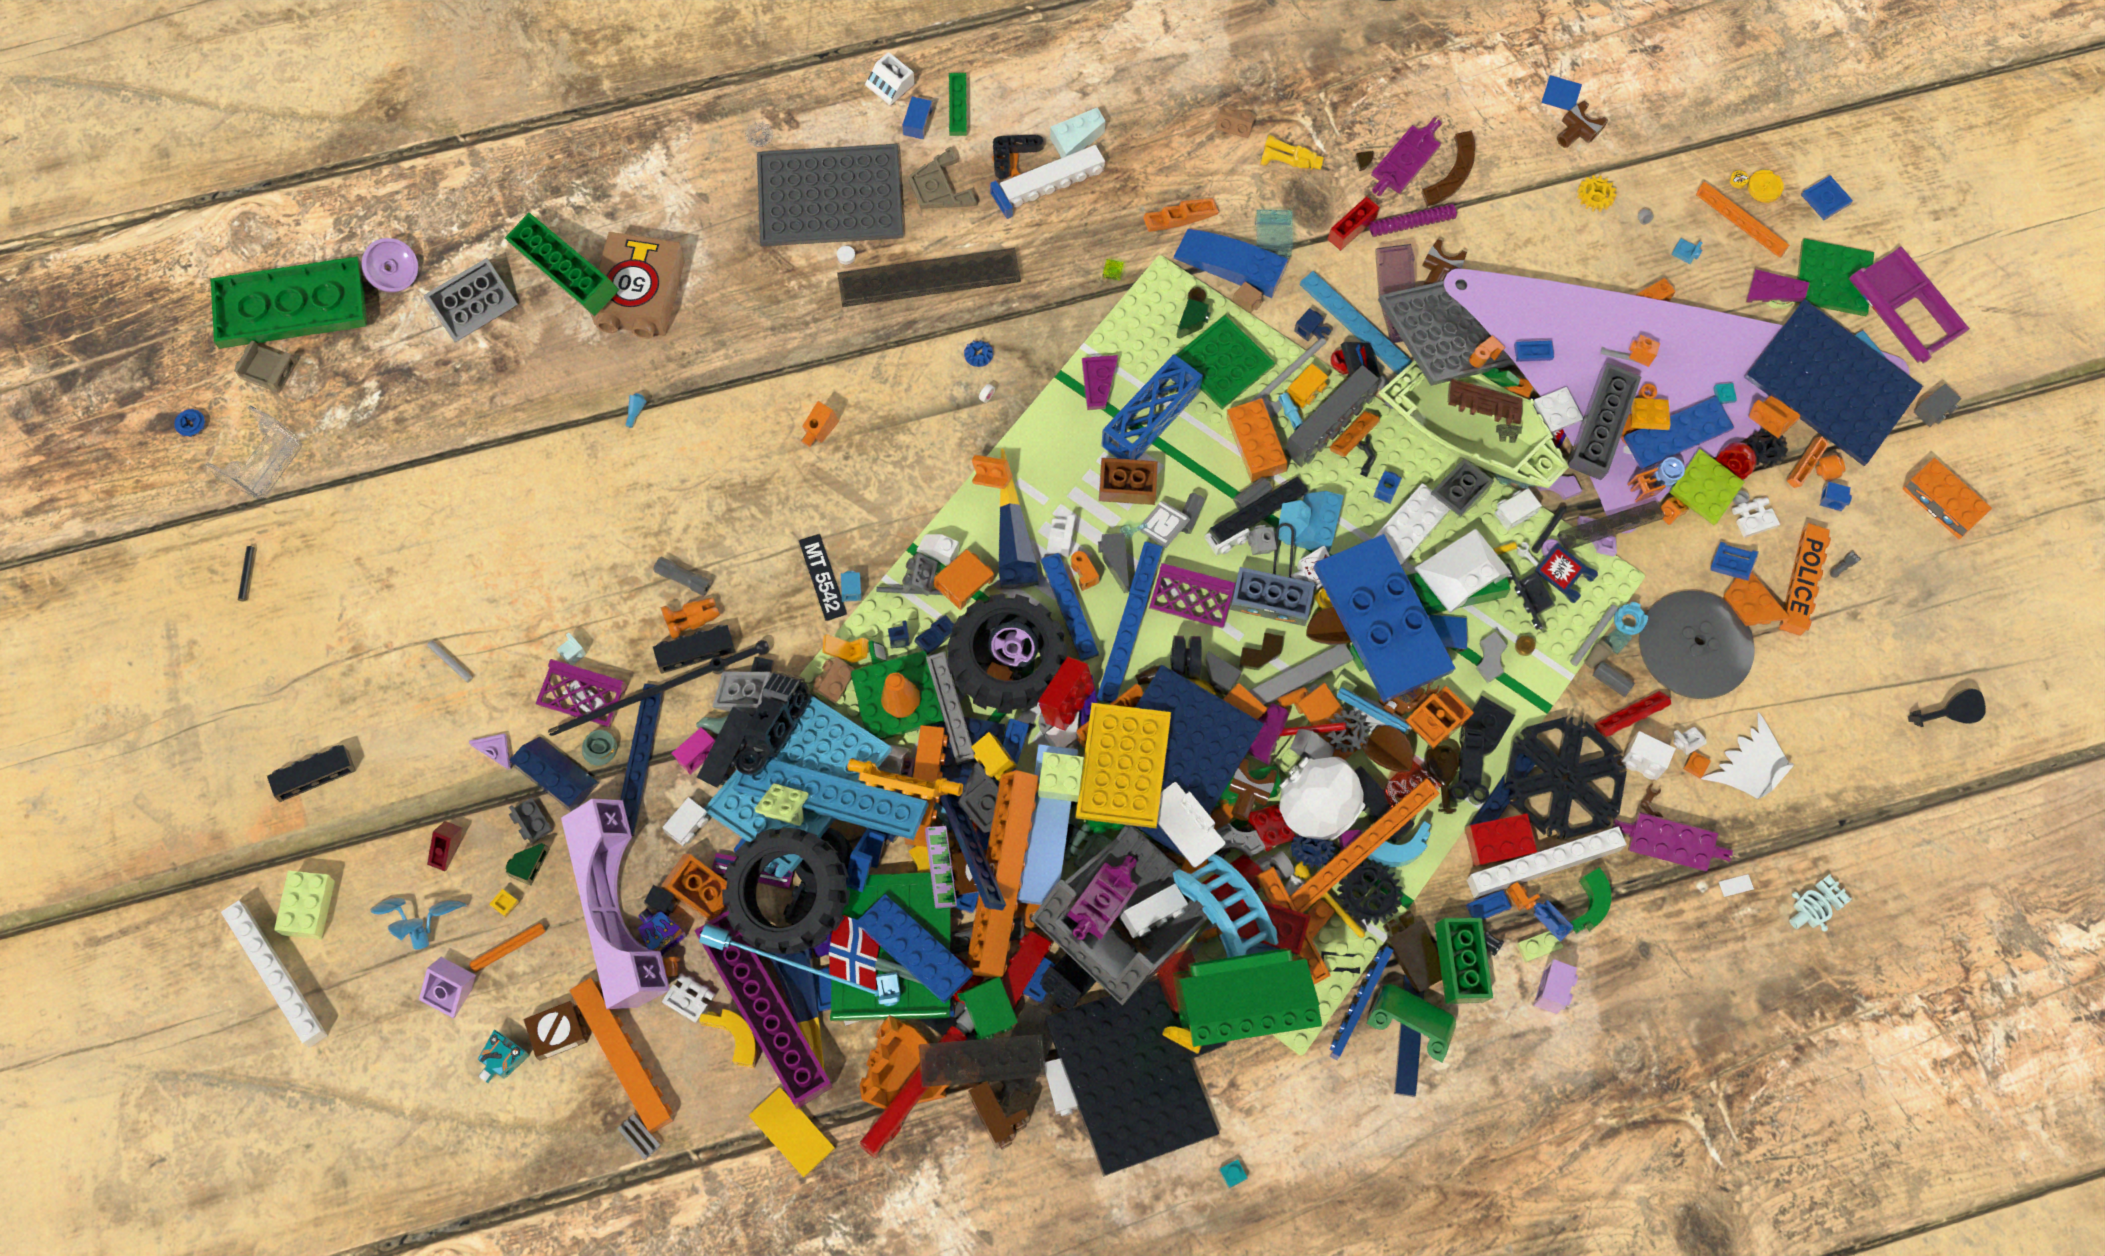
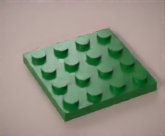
M1803 238L1801 241L1797 280L1809 282L1805 300L1815 307L1866 317L1869 312V303L1851 283L1849 278L1860 269H1866L1873 265L1874 252Z
M1226 315L1176 354L1177 357L1203 375L1200 389L1221 410L1275 367V362Z
M925 651L852 670L851 677L864 729L880 740L920 730L921 725L933 726L944 723ZM892 673L903 675L919 690L920 704L915 709V712L907 717H894L887 713L882 706L881 696L885 680Z

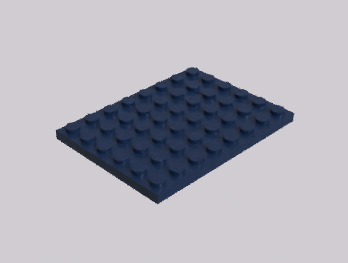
M1805 299L1744 377L1768 396L1778 399L1800 414L1799 419L1863 466L1868 464L1924 387Z
M1161 665L1135 707L1171 712L1161 792L1176 782L1185 794L1190 792L1208 815H1210L1264 724ZM1158 823L1157 828L1134 826L1136 829L1185 857Z

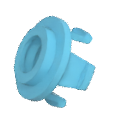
M1630 602V604L1623 605L1616 611L1614 623L1621 633L1636 635L1644 629L1648 616L1640 608L1641 604ZM1627 614L1634 616L1636 624L1633 627L1624 625L1622 622L1623 616Z

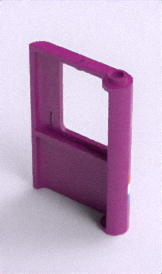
M1902 246L1870 267L1860 269L1849 278L1851 283L1917 363L1922 362L1924 364L1932 358L1931 355L1959 338L1970 329ZM1913 298H1917L1947 334L1946 337L1927 349L1895 312L1897 308Z

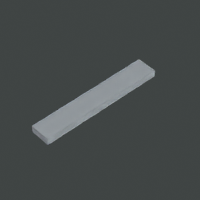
M1345 644L1337 645L1251 689L1249 692L1265 706L1279 697L1351 662L1353 656Z
M945 651L927 656L926 659L956 763L959 765L976 760L973 756L972 743L953 678L949 672Z

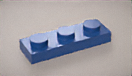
M1144 542L1129 591L1130 594L1148 599L1163 546Z

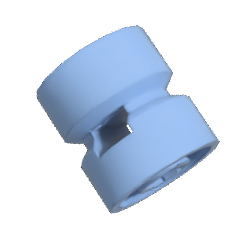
M1669 457L1656 467L1658 471L1652 475V479H1657L1655 485L1658 487L1666 485L1664 489L1670 488L1684 475V465L1679 459Z

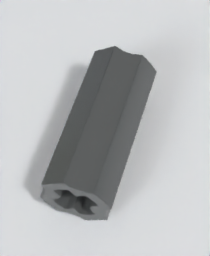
M1261 477L1235 496L1233 501L1236 507L1241 510L1270 493L1273 488L1266 478Z
M1190 493L1182 511L1183 514L1190 518V521L1180 532L1191 534L1205 499L1201 495Z
M1603 661L1592 675L1623 697L1627 696L1635 682Z

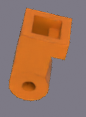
M1492 335L1475 349L1469 361L1472 366L1481 368L1489 358H1492L1494 361L1499 358L1506 347Z
M1082 551L1073 553L1071 556V568L1080 576L1079 587L1081 590L1084 591L1099 584V575L1088 556Z

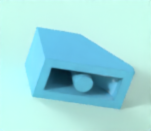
M1301 500L1282 503L1279 525L1287 523L1293 527L1294 541L1308 527L1311 507ZM1282 526L1278 532V539L1287 545H1291V529L1288 526Z

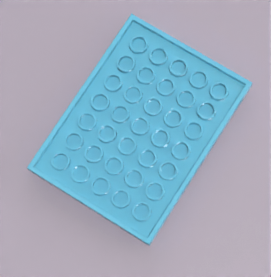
M811 695L809 705L801 718L796 721L795 728L777 757L770 756L769 759L865 784V781L859 780L860 773L848 771L849 760L871 761L878 768L890 754L892 748ZM738 770L733 773L704 808L707 811L706 814L749 842L754 840L758 833L769 829H782L783 827L801 829L816 834L821 838L835 821V818L802 810L804 821L801 826L756 813L755 807L762 798L740 793L732 788L739 774ZM796 854L781 856L774 861L792 873L803 858Z

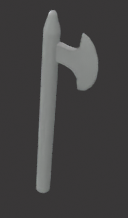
M1319 339L1250 402L1262 398L1269 417L1272 418L1277 415L1282 408V404L1279 400L1271 402L1267 396L1326 344L1325 339Z

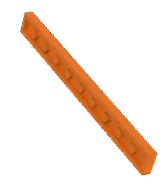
M1425 778L1293 892L1289 897L1296 910L1301 913L1307 910L1435 799L1440 793L1432 783Z

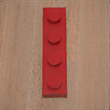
M1658 691L1594 723L1595 729L1605 737L1611 736L1615 732L1629 727L1633 723L1645 719L1649 715L1671 705V698Z

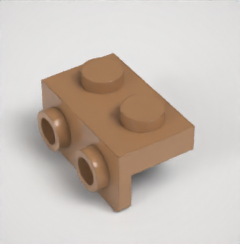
M1223 105L1219 112L1215 129L1249 138L1256 115L1248 110L1241 111L1233 106Z
M838 657L825 661L822 666L823 671L813 681L814 687L811 690L814 693L819 692L833 703L839 700L851 679L852 670H855Z

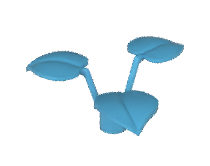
M402 898L384 900L372 907L370 911L373 914H386L393 910L399 911L403 920L390 924L388 926L389 932L400 940H403L409 934L413 949H423L429 946L427 934L431 933L430 923L432 916L444 915L467 906L463 902L454 900L434 904L429 908L426 928H423L424 922L420 918L407 920L400 907L406 904Z

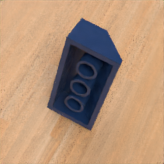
M541 737L522 745L509 759L518 771L570 812L578 808L599 784L598 781Z

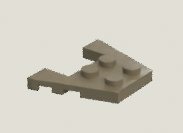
M951 147L945 149L943 154H938L934 157L932 162L927 165L924 164L908 176V182L920 209L976 206V200L971 189L953 195L941 168L957 163L956 156Z

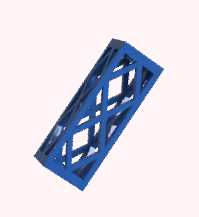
M1173 354L1102 430L1101 447L1117 459L1138 460L1200 393L1203 375ZM1170 379L1176 383V385L1162 388ZM1178 390L1177 394L1156 399L1157 395ZM1172 401L1163 412L1154 414L1156 405ZM1150 407L1149 416L1131 421L1142 409ZM1148 422L1146 427L1125 433L1126 428ZM1142 434L1133 444L1126 439ZM1113 440L1117 441L1119 443V448L1111 442Z

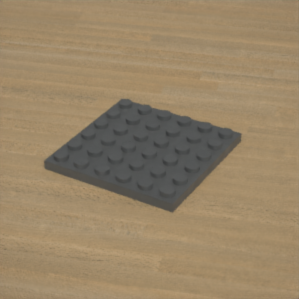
M1458 279L1456 281L1457 289L1465 290L1467 288L1465 280ZM1444 281L1383 294L1378 298L1382 308L1431 386L1449 382L1451 379L1457 380L1489 372L1493 368L1501 369L1516 365L1505 351L1495 361L1489 358L1481 368L1471 365L1469 361L1470 356L1491 335L1465 307L1447 293Z

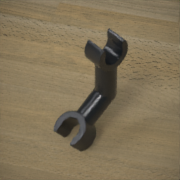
M1366 436V444L1361 442L1357 444L1358 448L1364 450L1368 457L1360 475L1365 477L1368 476L1376 460V455L1369 445L1370 439Z

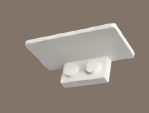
M1176 782L1161 792L1157 823L1194 868L1225 846V841L1214 829L1215 822L1190 792L1185 794Z

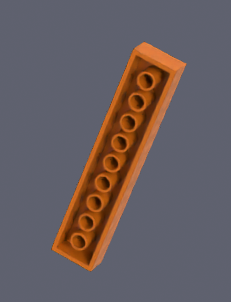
M1015 770L1001 774L986 858L1006 906L1002 911L985 908L979 894L966 967L973 972V975L986 978L1003 977L1007 968L1006 955L1010 950L1009 938L1014 928L1013 916L1018 906L1016 899L1021 889V873L1025 867V861L1023 860L1028 849V833L1032 828L1031 816L1036 806L1034 801L1035 794L1039 789L1037 775Z

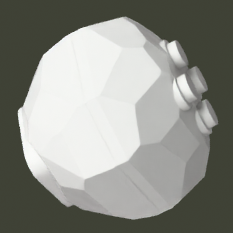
M1305 757L1298 766L1295 765L1289 771L1290 777L1285 778L1279 785L1281 787L1279 810L1286 824L1293 831L1306 838L1336 839L1353 825L1365 807L1363 803L1364 794L1357 774L1344 759L1339 757L1314 760Z

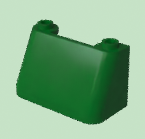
M1386 984L1383 986L1367 1016L1366 1024L1375 1029L1384 1030L1394 1019L1430 1039L1427 1044L1429 1056L1443 1063L1456 1029L1455 1017L1451 1013L1396 985Z

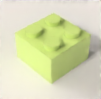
M1043 752L1038 797L1078 802L1084 757Z

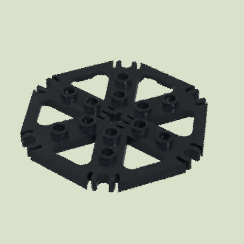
M1568 716L1525 727L1520 732L1524 740H1521L1518 736L1513 739L1503 785L1511 783L1504 790L1511 789L1513 791V795H1510L1507 799H1517L1516 801H1511L1510 804L1518 812L1528 814L1529 822L1543 835L1547 834L1550 837L1552 831L1555 830L1558 834L1557 839H1561L1564 832L1563 840L1605 829L1611 824L1607 816H1610L1612 819L1617 818V815L1620 814L1627 771L1619 772L1625 769L1626 765L1619 766L1617 764V761L1623 757L1621 755L1613 756L1621 752L1587 721L1584 723L1581 719L1578 721V726L1573 724V717H1570L1567 721ZM1553 729H1559L1562 732L1558 756L1537 738L1538 733ZM1583 738H1590L1603 750L1604 756L1579 763ZM1519 754L1526 755L1544 773L1517 779L1514 775L1517 756ZM1568 774L1569 777L1567 779L1569 781H1562V775ZM1606 777L1612 778L1615 782L1612 801L1608 803L1587 782ZM1551 792L1547 818L1540 820L1525 806L1524 802L1527 798ZM1572 799L1592 817L1591 824L1577 828H1570L1568 826Z

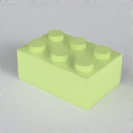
M288 871L274 930L282 936L322 940L335 880L327 874Z

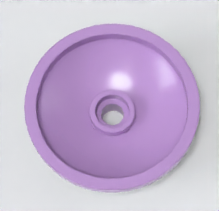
M382 238L371 243L365 250L362 257V270L366 279L377 289L385 292H399L408 288L414 282L418 273V262L414 252L408 245L397 239ZM386 265L391 268L390 271H387L385 269Z

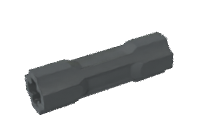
M662 556L658 558L653 568L655 573L665 578H670L702 596L707 594L712 584L711 580L699 574H694Z

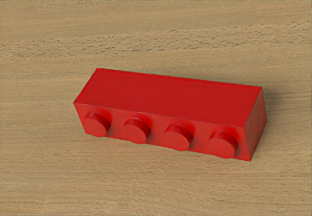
M1030 931L1028 936L1025 934L1019 943L1021 946L1018 953L1014 952L1009 960L1011 965L1005 971L1003 977H1000L1013 1012L1023 997L1025 988L1052 947V942L1033 931Z

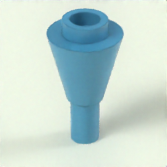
M637 393L629 395L626 427H633L635 418L647 403L643 395Z

